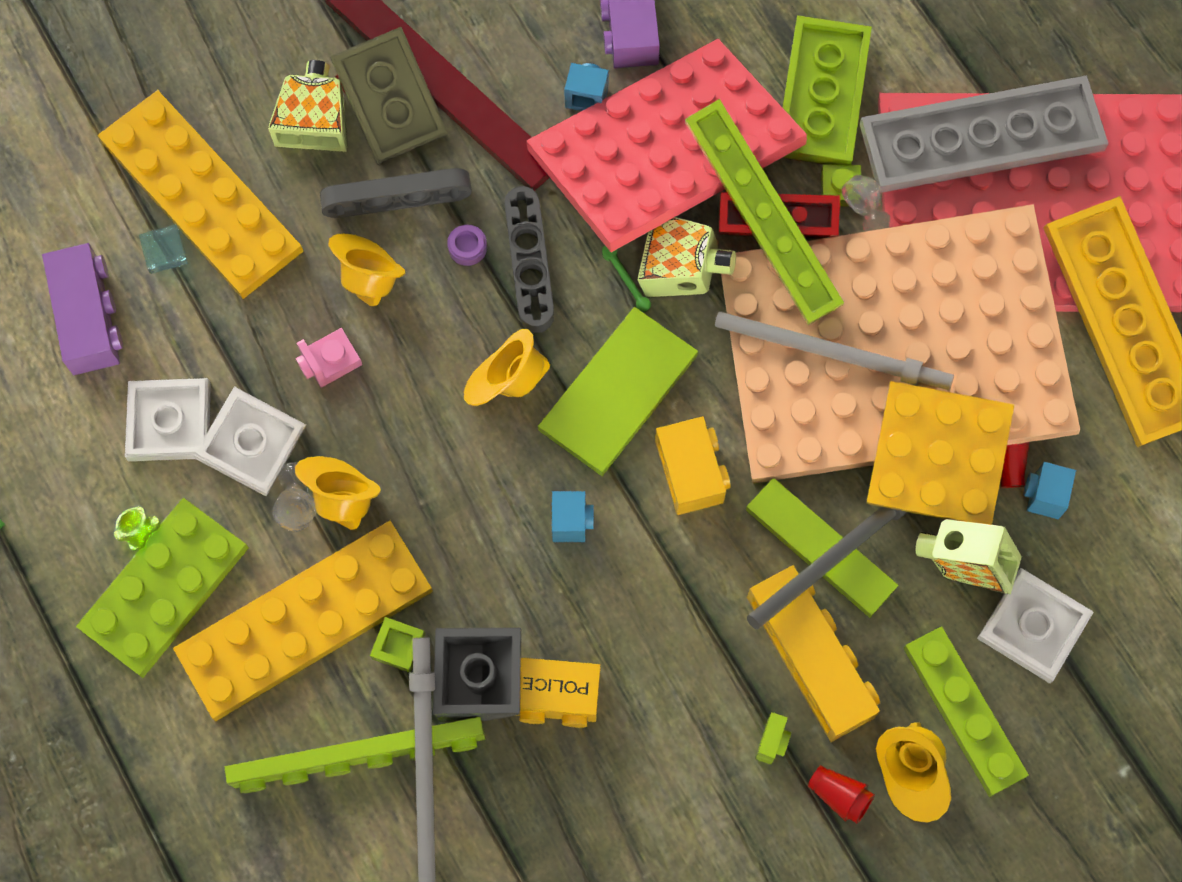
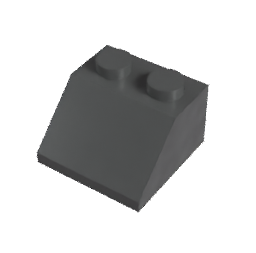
M436 628L433 714L440 722H455L481 717L482 721L520 715L521 628Z

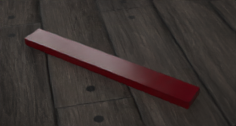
M325 0V3L366 41L402 27L435 104L525 187L535 191L550 178L528 151L526 140L532 137L383 1Z

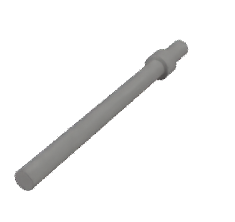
M720 311L716 317L715 327L901 377L900 381L917 386L918 382L949 391L953 383L954 374L924 367L923 362L907 358L906 361Z
M413 638V672L409 673V691L414 692L418 882H436L431 691L435 690V672H431L430 638Z

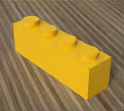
M794 565L749 589L747 599L753 610L758 608L799 574ZM812 585L766 622L763 627L830 742H833L875 719L880 712L877 706L880 704V699L869 681L863 683L855 668L859 665L854 653L848 645L841 646L834 634L837 631V627L832 616L825 608L820 610L812 597L816 594Z

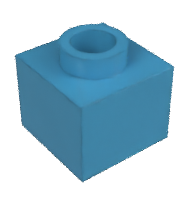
M571 63L564 88L565 108L583 111L596 103H602L608 93L609 70L601 69L599 66L591 63H584L582 65Z
M1043 462L1035 474L1029 473L1023 496L1029 497L1027 511L1059 520L1068 509L1076 470Z
M552 491L553 542H585V529H594V505H586L585 491Z

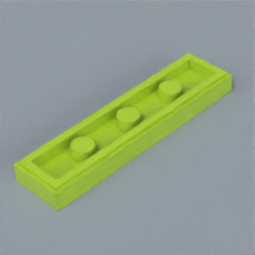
M775 478L746 507V511L808 565L812 564L843 538ZM857 549L823 576L826 581L869 618L873 616L899 586Z

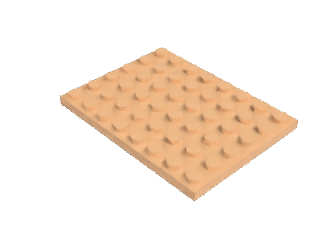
M1034 204L807 241L844 301L841 307L810 325L805 321L762 249L737 252L733 274H721L728 314L906 361L907 358L923 362L924 367L954 374V379L950 391L918 382L917 386L1015 404L1007 445L1078 435L1080 432ZM730 331L753 484L771 481L773 478L780 480L874 465L890 381L904 383L900 381L901 377Z

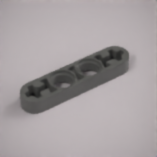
M451 168L329 186L320 192V202L324 216L343 218L459 201L469 197L472 193L470 175L467 170Z
M519 186L509 191L505 197V213L518 315L524 329H528L532 333H540L550 328L554 321V306L541 209L537 193L529 187ZM519 200H525L528 222L520 223V214L517 207ZM530 233L538 239V243L532 249H522L516 244L517 238L521 234ZM527 269H536L542 273L543 278L536 285H527L521 281L520 276ZM538 296L539 309L543 312L541 313L540 320H533V316L530 314L532 311L530 297Z

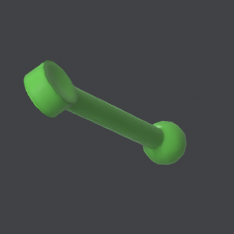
M604 246L602 248L603 258L611 261L636 299V308L642 312H647L651 307L650 300L647 297H643L617 257L618 251L610 252Z

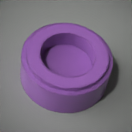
M461 225L455 228L448 237V251L450 257L456 263L471 266L479 263L485 257L487 252L486 237L478 227Z

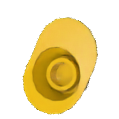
M345 233L335 234L329 238L328 246L341 262L342 286L351 293L356 294L359 299L369 306H377L381 298L391 292L396 278L405 275V269L397 264L382 247L367 238Z
M521 329L515 332L472 373L464 389V400L469 405L479 406L485 404L498 394L507 397H523L550 369V363L547 358L533 347L534 338L530 330Z
M323 456L307 457L300 460L295 466L297 478L313 492L317 514L322 518L335 521L350 530L359 527L361 518L369 510L371 499L377 497L381 492L380 486L365 477L348 463L335 458Z
M920 722L911 723L908 727H895L886 730L878 739L876 753L892 803L903 815L914 821L928 823L938 820L948 811L951 802V787L945 768L947 756L943 742L934 732L922 727Z

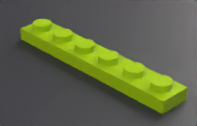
M716 100L686 118L685 123L807 324L810 325L841 307L844 301L721 100Z
M481 717L432 726L433 756H435V749L452 747V752L468 751L478 747L477 741L486 740ZM415 729L224 766L226 782L233 788H240V793H252L266 789V782L282 779L283 785H292L308 781V774L325 771L326 777H333L350 773V766L367 763L370 769L392 765L394 757L409 755L410 760H415Z

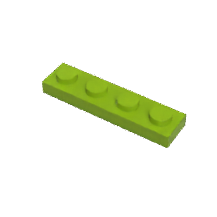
M941 626L906 644L903 648L987 795L991 797L1029 776L943 627Z

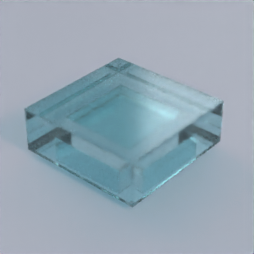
M177 224L139 234L146 266L150 274L188 264Z

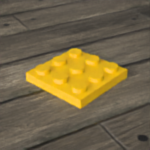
M890 381L866 504L941 519L992 525L1015 404Z

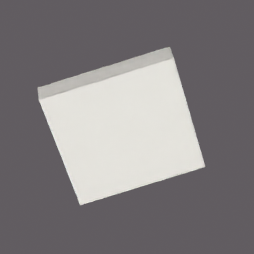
M208 378L128 381L125 458L127 461L195 459L194 455L210 429L211 383Z
M234 386L197 449L194 458L267 496L302 435L306 424Z
M1020 568L1017 572L1011 595L1004 593L977 639L1048 683H1051L1081 635L1093 611Z

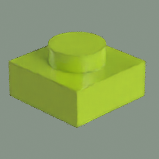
M823 164L821 169V195H840V206L860 207L862 202L861 165Z
M385 617L370 657L372 660L411 673L413 668V638H424L425 631Z
M771 712L758 748L756 760L771 765L776 754L785 755L792 733L784 730L787 717Z

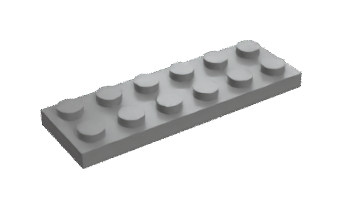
M1087 75L861 117L860 128L878 193L1105 151L1109 144Z

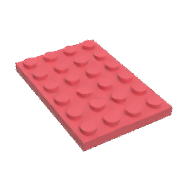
M716 39L603 99L602 103H596L526 141L530 154L609 251L613 252L725 190L685 123V119L720 99L762 169L806 145L807 134L719 39Z

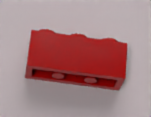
M721 192L719 235L754 236L729 194ZM778 194L804 238L839 236L840 195Z

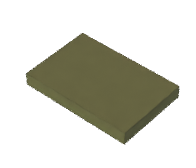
M402 27L330 56L377 165L448 135Z

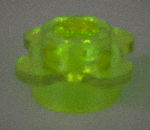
M142 507L129 508L118 517L115 524L114 537L119 542L126 541L129 543V548L133 551L141 550L153 532L159 529L160 519L157 516H148Z

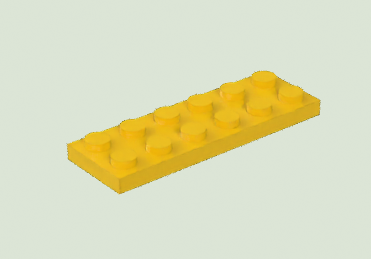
M159 90L155 91L97 135L107 150L242 299L304 252L301 244Z
M1121 196L1047 223L1043 229L1137 448L1182 431V336Z
M390 520L175 646L173 650L210 716L216 722L382 623L385 617L390 618L429 595L433 590Z

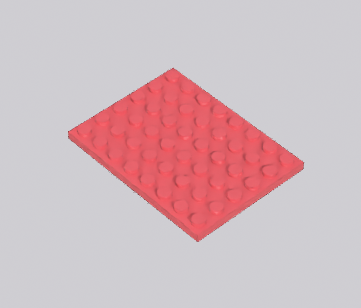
M880 93L878 97V114L989 93ZM1093 94L1109 143L1105 151L883 192V229L1034 204L1056 312H1079L1043 227L1047 223L1121 196L1170 311L1182 312V94Z

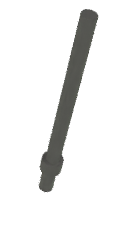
M880 507L747 616L748 623L754 629L762 627L888 522L900 519L907 512Z

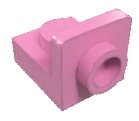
M342 328L307 346L304 339L297 343L301 356L297 357L296 361L306 379L314 376L320 388L362 365L361 359Z

